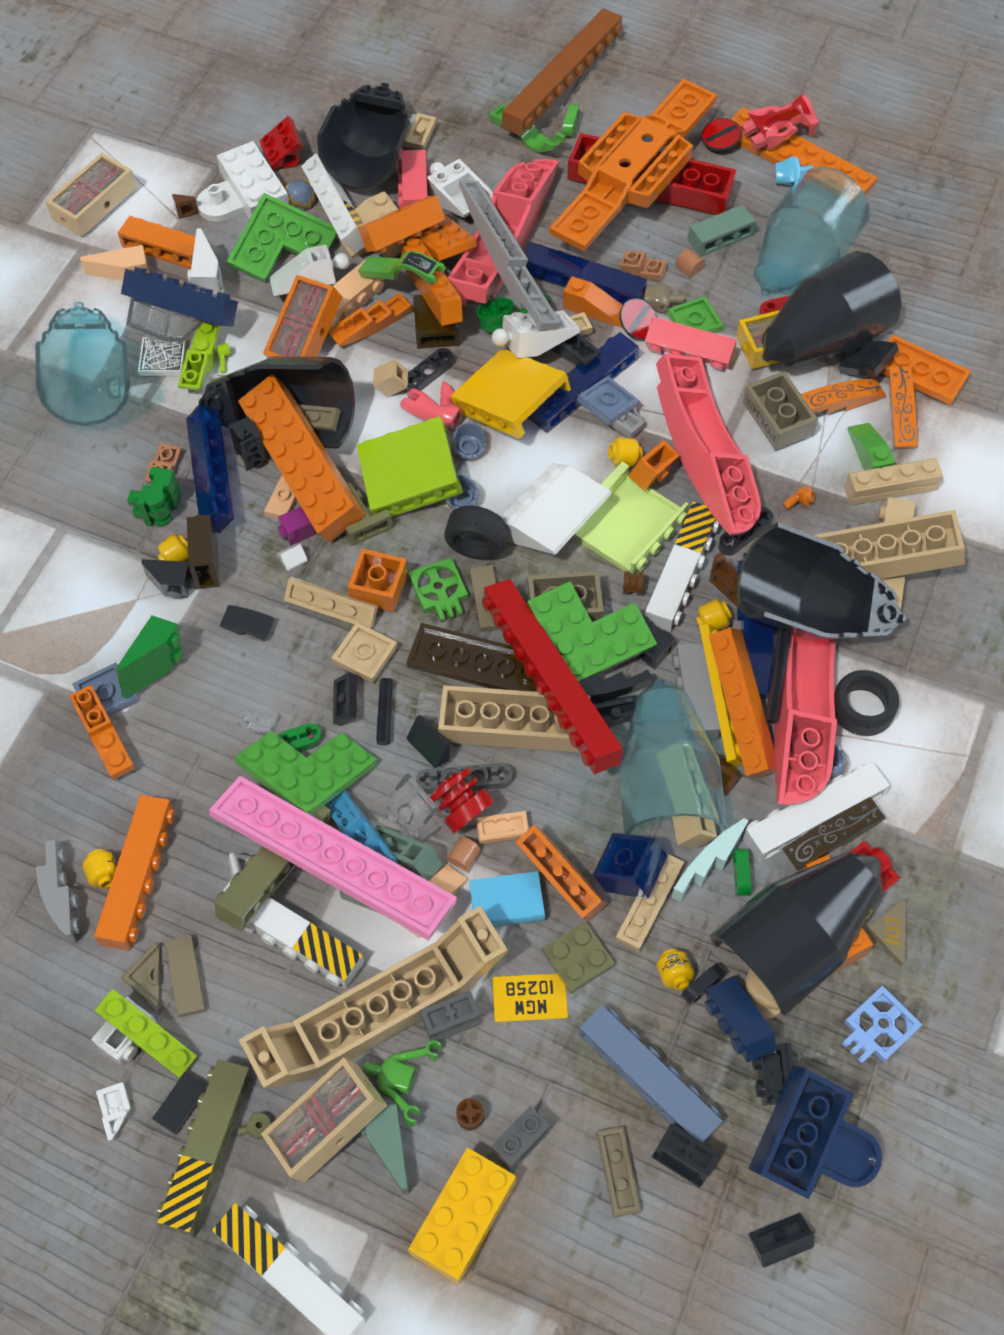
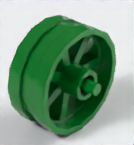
M501 297L490 299L486 304L482 303L476 312L481 329L486 332H494L496 329L503 328L504 315H511L516 311L511 299Z

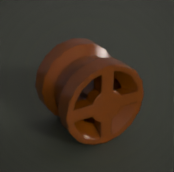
M624 571L623 594L634 592L636 595H642L643 572L631 574L630 571Z
M467 1098L458 1104L456 1118L459 1126L466 1131H473L482 1125L484 1110L479 1101Z

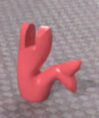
M445 381L442 382L440 406L426 393L414 388L407 393L408 398H403L400 403V407L404 411L425 421L441 416L446 427L452 431L458 427L463 416V409L454 405L450 397L456 390H452Z

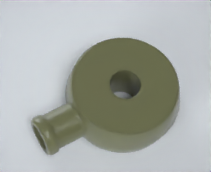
M256 1113L249 1118L246 1126L238 1127L239 1136L249 1134L254 1139H264L261 1133L272 1124V1120L267 1114Z

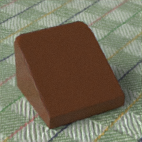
M172 194L179 219L198 214L194 196Z

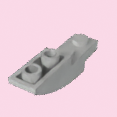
M56 840L45 841L46 865L36 867L40 895L56 926L71 944L77 943L76 934L80 933L79 920L75 918V910L79 908L77 894H73L69 886H67L65 872H62V864L66 863L65 851L59 847Z

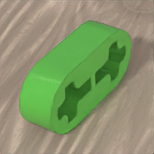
M569 104L562 129V134L567 137H573L579 118L580 105Z

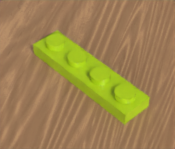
M113 988L94 1009L95 1013L177 1078L183 1075L197 1057V1055Z

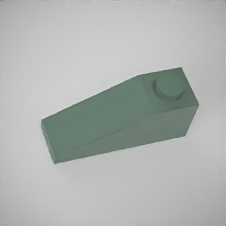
M377 825L375 827L398 860L396 863L427 881L441 867L442 862L429 845L383 826Z
M397 1104L388 1105L361 1130V1135H367L368 1143L402 1194L406 1195L409 1194L399 1114Z

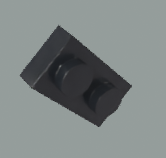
M351 672L334 680L333 724L338 726L356 719L357 675Z

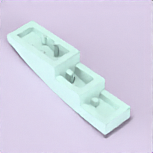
M743 818L705 847L688 866L674 887L671 898L681 902L692 882L702 887L713 866L723 871L733 850L743 836L749 820Z

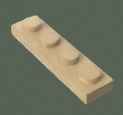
M294 577L288 579L284 601L352 624L358 622L370 629L373 628L378 605Z
M663 851L660 852L616 936V941L637 952L640 951L684 866V861Z

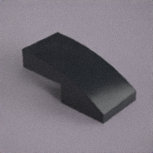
M228 605L219 626L238 635H242L244 632L266 641L275 618L251 609Z

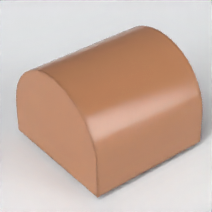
M687 248L678 256L676 267L691 278L705 267V260Z
M461 836L446 857V861L468 873L481 853V849L472 840Z

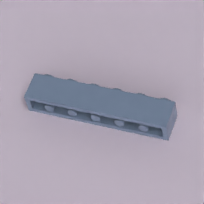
M601 1005L579 1027L578 1035L669 1124L673 1123L698 1140L706 1143L723 1122L720 1119L721 1114L710 1104L707 1106L700 1099V1094L691 1085L686 1086L679 1079L680 1075L670 1065L666 1067L659 1060L660 1056L652 1047L648 1046L646 1048L639 1041V1035L632 1028L628 1027L626 1029L619 1022V1016L612 1009L607 1010Z

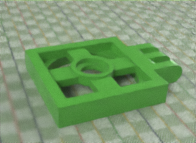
M452 557L408 572V577L424 614L435 610L440 622L445 620L443 613L445 611L449 619L454 617L452 611L454 608L458 616L463 614L459 602L467 600L468 593ZM446 569L449 570L453 576L446 579H442L439 577L437 571ZM428 575L430 583L418 587L420 577ZM441 583L443 586L441 589H435L434 584ZM457 585L456 592L448 598L447 588ZM433 594L438 597L439 601L430 600L424 596Z

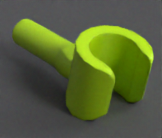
M228 343L217 346L220 358V373L222 374L226 372L225 357L231 356Z

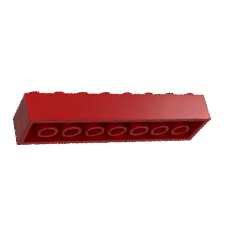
M584 133L579 134L568 160L567 179L588 183L587 180L578 174L579 160L600 137ZM659 151L656 157L647 164L645 169L634 179L632 186L662 152ZM690 159L655 200L716 215L721 214L727 208L734 188L737 170ZM629 162L619 163L621 167H629L631 165Z

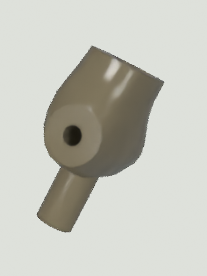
M655 284L646 286L645 302L658 312H665L669 308L670 303L683 304L684 295L671 294L670 287L666 284Z

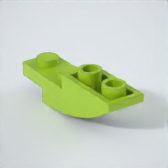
M198 319L191 349H187L178 388L197 391L203 388L217 354L216 344L221 326Z

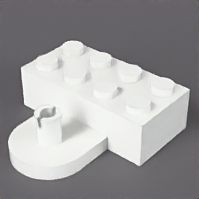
M253 141L216 155L220 174L225 181L210 185L197 198L199 214L204 219L213 222L224 221L242 213H246L250 219L264 193L289 204L288 193Z

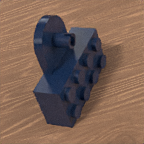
M793 1065L748 1169L809 1199L820 1173L849 1187L867 1185L877 1176L880 1170L882 1154L878 1142L871 1134L843 1120L854 1093L808 1069Z

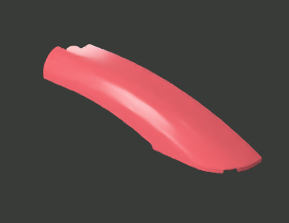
M536 159L527 164L521 162L508 170L493 191L491 202L522 250L546 200L558 169L559 161ZM478 230L474 235L477 247L465 251L447 277L461 297L462 305L465 306L469 300L486 304L489 298L494 299L504 283Z
M664 353L656 363L661 381L656 388L670 435L677 452L680 454V460L699 496L729 535L745 533L753 527L761 511L760 496L748 455L741 453L719 415L701 357Z
M791 633L780 716L778 722L774 723L777 804L797 805L809 801L822 791L830 778L833 767L837 726L834 707L836 639H807Z

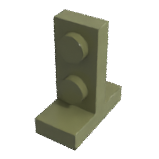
M351 483L347 484L366 514L356 523L345 527L347 540L350 545L354 546L392 529L391 515L386 509L373 515L370 508L363 505L362 502L364 501L360 491L355 490Z

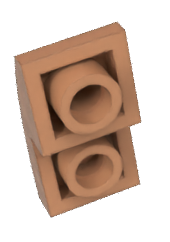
M627 250L619 265L622 270L654 281H661L668 267L666 260L647 259L646 252Z
M160 443L155 459L150 461L145 482L152 483L149 477L151 467L170 469L175 473L183 452L182 448Z

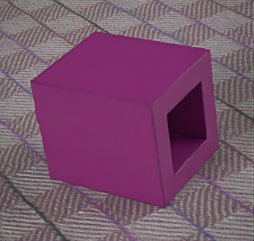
M302 507L278 516L280 526L277 527V530L282 539H287L290 546L315 535L314 527Z

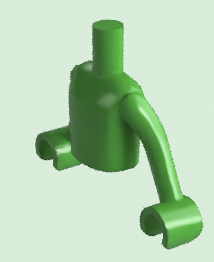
M437 1040L430 1041L425 1048L393 1054L385 1059L381 1066L365 1062L363 1067L364 1073L377 1076L378 1091L397 1104L404 1112L405 1123L410 1127L416 1126L417 1121L408 1118L410 1114L420 1115V1110L416 1106H409L396 1092L408 1095L414 1080L416 1067L403 1064L400 1061L427 1056L431 1061H437L439 1056L436 1053L430 1052L432 1049L442 1050V1046Z

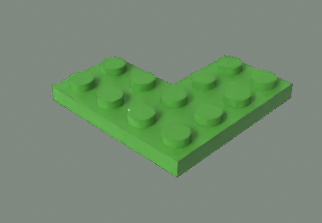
M264 193L230 254L227 265L266 282L283 248L299 255L307 248L327 244L329 251L338 234L332 224Z
M571 581L527 601L528 607L578 681L595 673H602L657 646V642L636 603L592 622Z
M270 731L236 755L235 763L277 797L307 814L313 815L373 769L377 764V759L342 732L306 758L273 731Z

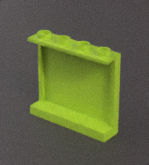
M441 416L430 418L427 421L407 426L395 432H389L383 436L369 439L356 445L369 507L373 515L387 509L391 517L463 493L462 486L456 475L446 434L448 430Z

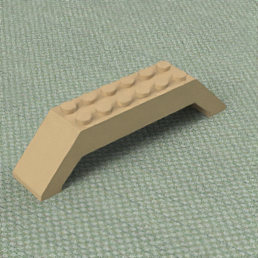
M480 905L457 918V922L435 943L292 1022L270 1027L262 1026L240 1038L239 1042L264 1090L321 1077L343 1057L351 1060L420 1021V1010L467 992L508 950Z

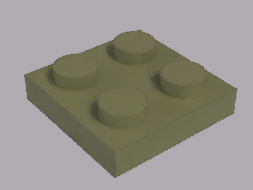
M586 921L542 948L543 954L570 994L615 966L614 961Z

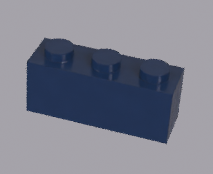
M734 976L705 989L707 1001L704 1004L706 1010L711 1017H716L722 1034H728L731 1039V1045L737 1055L741 1054L748 1063L776 1049L774 1031Z

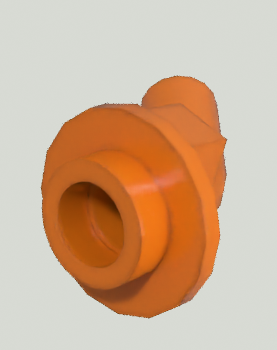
M809 485L798 488V492L782 502V505L788 510L797 502H800L801 505L808 508L810 503L814 502V490L810 489Z

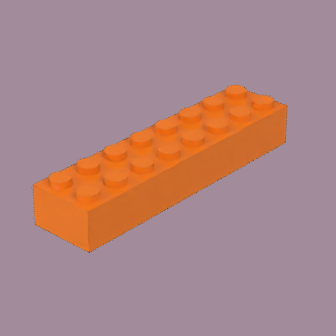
M271 374L238 400L247 417L249 416L260 433L263 444L318 535L331 542L346 531L345 527L356 523L366 515L287 386L280 379Z

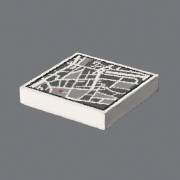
M143 337L138 368L139 376H180L185 360L186 337Z

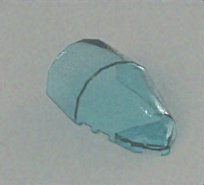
M829 167L810 168L800 175L776 206L767 221L754 272V278L759 283L763 296H769L770 293L782 292L783 295L791 294L801 281L844 256L869 219V203L864 191L852 178L840 170Z
M75 302L74 307L66 311L64 308L57 310L49 322L48 330L42 333L41 341H37L35 344L36 389L41 404L52 416L68 424L89 426L104 423L118 415L127 403L130 379L126 343L120 340L119 333L111 328L110 321L97 308L91 310L84 307L83 302Z
M657 679L637 697L623 746L621 764L618 765L624 837L628 845H633L632 830L647 821L663 817L697 816L713 820L722 830L727 829L720 759L686 692L664 679Z

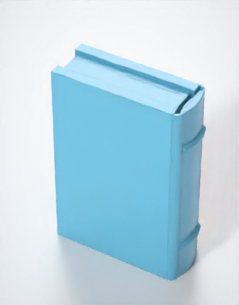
M538 871L469 880L472 909L481 905L493 927L545 920Z

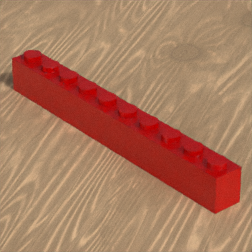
M507 579L484 587L482 604L485 611L490 612L494 625L501 629L505 642L507 644L510 643L518 661L521 660L526 675L529 678L532 677L537 692L546 699L549 711L554 712L557 716L560 728L568 733L571 745L579 750L583 764L586 767L589 766L593 774L620 765L623 748L512 581Z

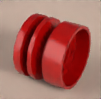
M469 767L454 773L443 781L427 799L430 805L439 799L442 800L443 803L435 809L436 813L447 808L449 809L450 813L443 822L453 834L495 802L485 788L476 793L473 792L472 788L479 781L477 777L469 783L465 782L464 779L472 773Z

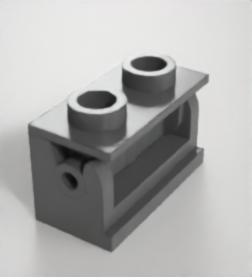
M471 991L420 1010L421 1020L430 1041H440L481 1024L479 1020L481 1015Z
M529 1106L491 1146V1154L512 1173L550 1133L548 1131L550 1125Z

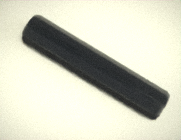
M381 678L379 684L376 734L378 745H388L390 743L393 680L391 678Z

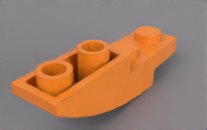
M92 685L69 695L111 779L114 780L134 770L135 767Z

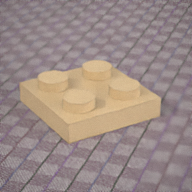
M356 622L331 660L332 663L373 683L398 645L396 641Z

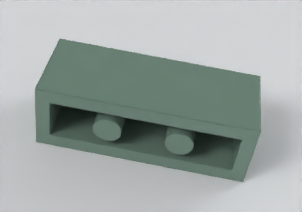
M744 205L731 208L726 212L691 225L689 227L688 242L697 254L702 257L753 236L756 220Z

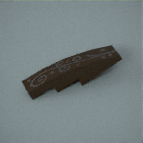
M870 797L807 832L784 847L783 851L795 869L799 871L806 864L828 855L841 845L844 847L886 818Z

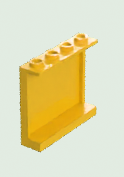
M502 348L450 397L454 405L463 409L464 416L520 439L525 434L522 422L558 388L570 391L571 388L566 372L534 361L531 358H517L513 352Z

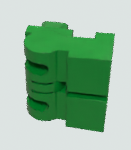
M151 467L149 472L152 482L151 486L143 484L141 491L131 489L127 502L133 506V516L135 518H142L146 526L153 527V524H155L156 526L164 527L172 521V509L177 510L182 493L173 470Z

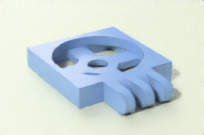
M881 986L844 1022L853 1033L842 1045L846 1048L854 1041L857 1045L850 1053L854 1056L862 1049L865 1053L858 1059L861 1064L873 1053L884 1063L922 1024L886 988ZM873 1003H886L893 1007L887 1012H880ZM863 1012L873 1020V1026L866 1032L860 1027V1015ZM900 1015L903 1016L906 1030L904 1035L895 1027V1020ZM880 1019H886L888 1021V1027L881 1028L878 1024V1021ZM880 1034H887L895 1044L890 1047H881L874 1040Z

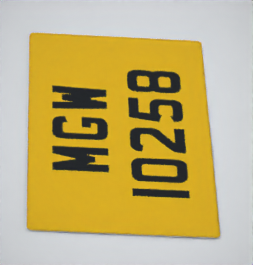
M558 974L493 977L495 1022L568 1018L566 986Z

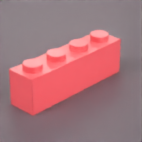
M408 150L401 153L402 159L398 160L399 209L428 196L426 150Z
M652 317L645 344L654 353H661L663 351L674 355L701 357L702 362L710 364L713 369L723 370L725 368L729 370L736 348V339Z

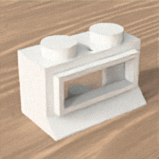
M128 996L125 998L136 1008H138L141 1012H143L146 1016H148L151 1020L157 1023L151 1014H149L147 1011H145L143 1008H141L139 1005L133 1002ZM107 1021L91 1039L101 1051L121 1066L126 1061H130L138 1051L136 1044Z

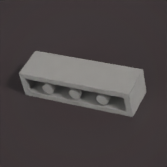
M703 643L677 645L676 655H672L673 669L678 671V676L675 677L676 690L681 691L679 710L684 712L685 719H682L683 734L687 733L688 742L718 740L720 725Z

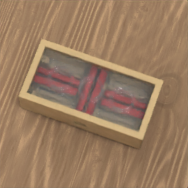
M101 152L45 202L52 220L82 237L137 187L130 168Z
M343 1057L266 1128L261 1135L289 1177L306 1182L388 1105L358 1064Z

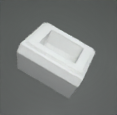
M298 543L276 553L287 572L308 562L301 544Z
M229 854V867L232 878L236 873H241L245 868L250 855Z

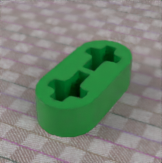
M312 723L283 731L278 735L284 741L289 740L290 745L298 752L313 749L319 746L322 741L319 726ZM312 732L314 739L310 740L307 733Z
M734 849L733 870L736 896H750L751 877L748 849Z

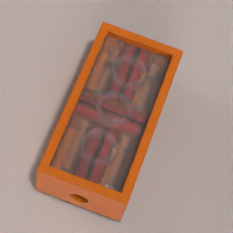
M296 275L263 354L267 358L272 356L317 357L343 296L334 286Z

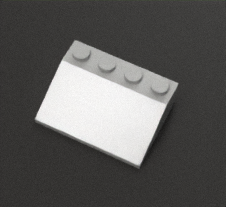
M553 462L501 516L508 527L506 540L513 544L555 555L612 493L609 489L571 466Z

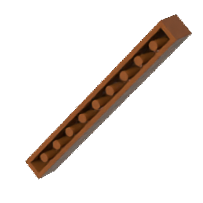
M602 8L502 111V128L520 136H523L530 130L533 124L538 119H541L543 114L553 106L554 102L561 98L564 92L573 85L574 81L581 77L584 71L593 64L594 60L602 55L603 51L612 44L613 40L621 35L623 31V16Z

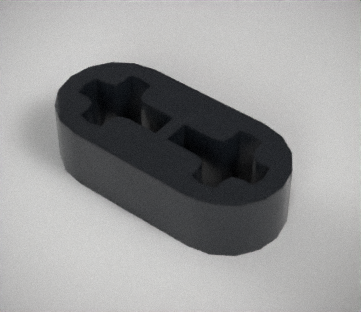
M718 963L714 964L682 992L681 996L690 1006L695 1004L706 994L705 989L721 982L727 972Z

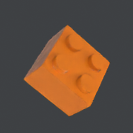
M361 549L347 586L349 596L378 605V609L395 612L408 576L407 559Z

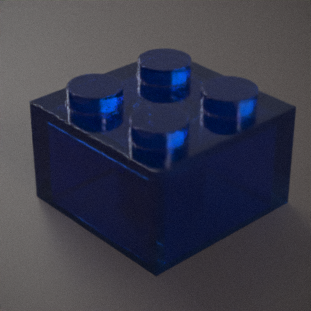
M612 833L592 876L607 893L649 899L668 855L656 838Z

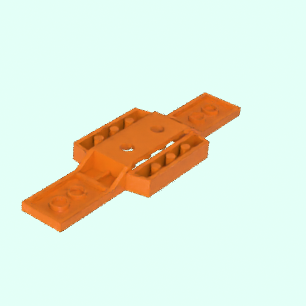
M682 79L652 114L641 117L623 112L579 160L578 174L587 180L588 183L584 190L550 226L549 234L585 252L627 203L648 208L692 158L693 145L685 140L684 137L717 101V94ZM650 137L653 140L651 142H644L642 138ZM666 145L667 147L632 186L634 179L656 157V154L662 147ZM629 162L631 165L629 167H621L619 163Z

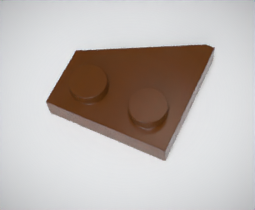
M720 552L714 556L709 582L739 608L737 600V581L739 576L724 554Z

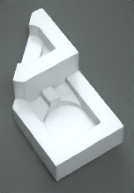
M124 1082L96 1091L108 1141L115 1138L131 1110Z

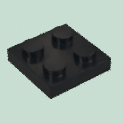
M869 341L854 352L848 353L838 366L840 374L878 377L899 350L897 342Z

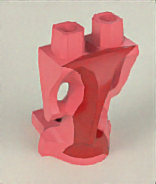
M801 94L789 104L780 108L778 106H767L749 111V120L741 126L746 137L756 132V135L750 138L756 150L763 146L770 150L798 131L796 126H793L796 123H799L809 136L817 134L816 125L819 124L810 100L805 94ZM782 128H787L786 131L778 133Z

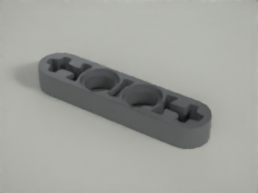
M505 763L423 769L417 774L416 784L420 792L433 794L435 788L439 786L438 776H441L442 783L447 776L469 767L472 773L464 779L466 783L471 781L470 776L473 773H481L484 776L483 781L477 783L472 788L473 791L484 788L486 790L503 789L511 785L513 771ZM488 772H491V781H488ZM499 772H504V780H500ZM427 777L430 778V785L428 786L424 783Z

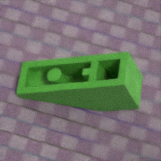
M870 423L849 426L847 428L864 470L895 465L896 462L888 444Z

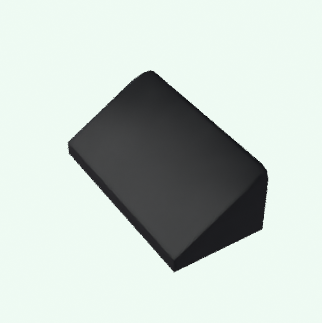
M635 694L593 703L607 726L642 719L638 696Z
M418 715L407 735V741L434 768H437L449 761L450 743L423 716Z
M800 1213L748 1233L763 1268L814 1247L813 1233Z

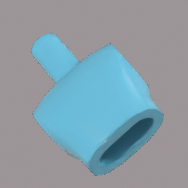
M789 157L776 163L777 184L796 186L800 183L801 175L813 174V165L801 166L797 157Z

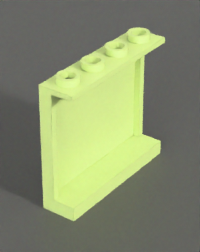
M621 462L601 484L609 489L612 494L572 537L621 570L636 574L638 570L642 571L646 567L648 559L652 555L658 554L662 543L672 538L678 525H683L688 514L689 503L685 502L682 507H679L650 487L643 491L628 477L630 466Z

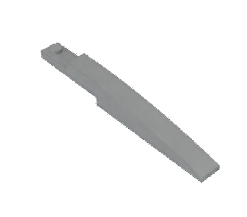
M460 180L459 186L477 230L519 309L526 308L539 330H558L561 322L527 270L528 258L479 181Z

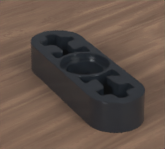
M440 348L408 372V383L411 384L407 385L404 392L408 393L412 388L422 391L453 365V353L447 348ZM430 368L433 370V373L424 374L422 371Z
M761 507L759 518L765 517L766 521L761 519L757 522L756 520L750 529L752 531L750 535H729L727 532L723 533L719 539V551L727 556L734 555L757 538L761 532L771 526L773 519L771 510Z

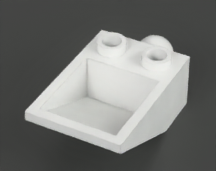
M460 159L447 166L440 162H435L430 166V176L427 177L428 195H437L441 208L463 218L471 214L459 186L460 180L479 181L490 200L492 199L493 192Z
M197 228L192 267L188 269L187 274L188 282L197 284L196 288L198 289L200 287L213 289L214 294H217V292L224 293L218 260L201 228Z
M327 244L305 249L270 276L273 296L289 293L296 275L328 285L335 284L333 268L336 267L338 270L347 269L350 265L348 255L338 253L334 259H331Z
M554 311L561 322L558 330H539L529 313L514 312L511 315L503 316V328L496 329L492 333L491 338L496 346L507 345L517 358L534 357L580 333V327L564 311Z

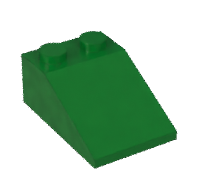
M151 615L116 667L123 698L131 697L171 672L176 663H180L184 651L181 647V635L179 634L177 623Z

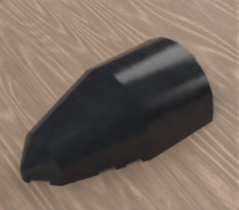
M381 83V86L371 88L370 85H363L351 93L348 100L344 98L339 106L333 105L330 108L318 132L317 145L319 158L325 169L339 182L354 188H371L384 183L392 175L405 146L411 124L410 120H408V113L405 111L402 93L398 90L392 91L388 83Z
M854 251L842 256L804 279L764 331L761 338L763 360L769 362V360L784 362V366L794 367L815 362L817 358L825 356L831 358L835 354L842 352L846 354L852 353L893 327L899 319L902 307L900 289L893 274L881 260L872 254Z
M272 356L212 380L207 384L203 396L198 401L200 408L205 407L215 416L214 421L221 426L229 428L228 425L247 417L238 400L271 374H274L287 386L297 404L338 408L341 411L336 432L314 430L324 448L339 449L350 434L355 412V394L351 376L341 360L333 357Z
M778 522L761 532L750 546L743 560L737 581V600L740 611L747 618L807 639H843L888 636L895 627L906 620V614L901 612L895 600L898 597L894 589L873 572L868 573L860 566L861 563L857 559L852 560L847 556L841 546Z
M843 853L769 883L710 935L712 944L717 948L722 943H725L765 985L778 1005L780 1012L785 1016L846 960L849 949L853 942H856L861 928L865 921H868L883 894L880 861L873 856Z

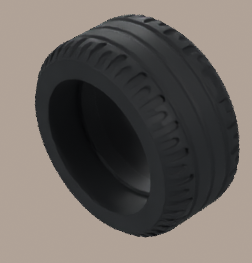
M472 505L462 506L453 510L449 515L444 538L455 552L469 558L486 560L500 555L503 551L508 527L502 517L489 509Z
M873 670L853 671L845 675L836 686L834 692L835 719H837L842 728L852 734L860 736L877 735L885 731L895 718L899 708L898 691L891 680L881 673L879 674ZM857 690L868 691L881 700L884 712L874 716L862 715L849 706L846 695Z

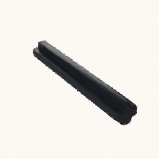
M779 630L776 638L765 716L766 721L769 723H777L780 716L791 633L784 630Z

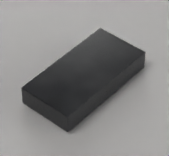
M184 1072L153 1116V1121L176 1135L196 1107L201 1093L206 1092L207 1085Z

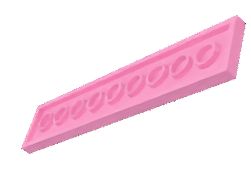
M241 776L235 780L209 809L210 817L428 941L456 904V896Z

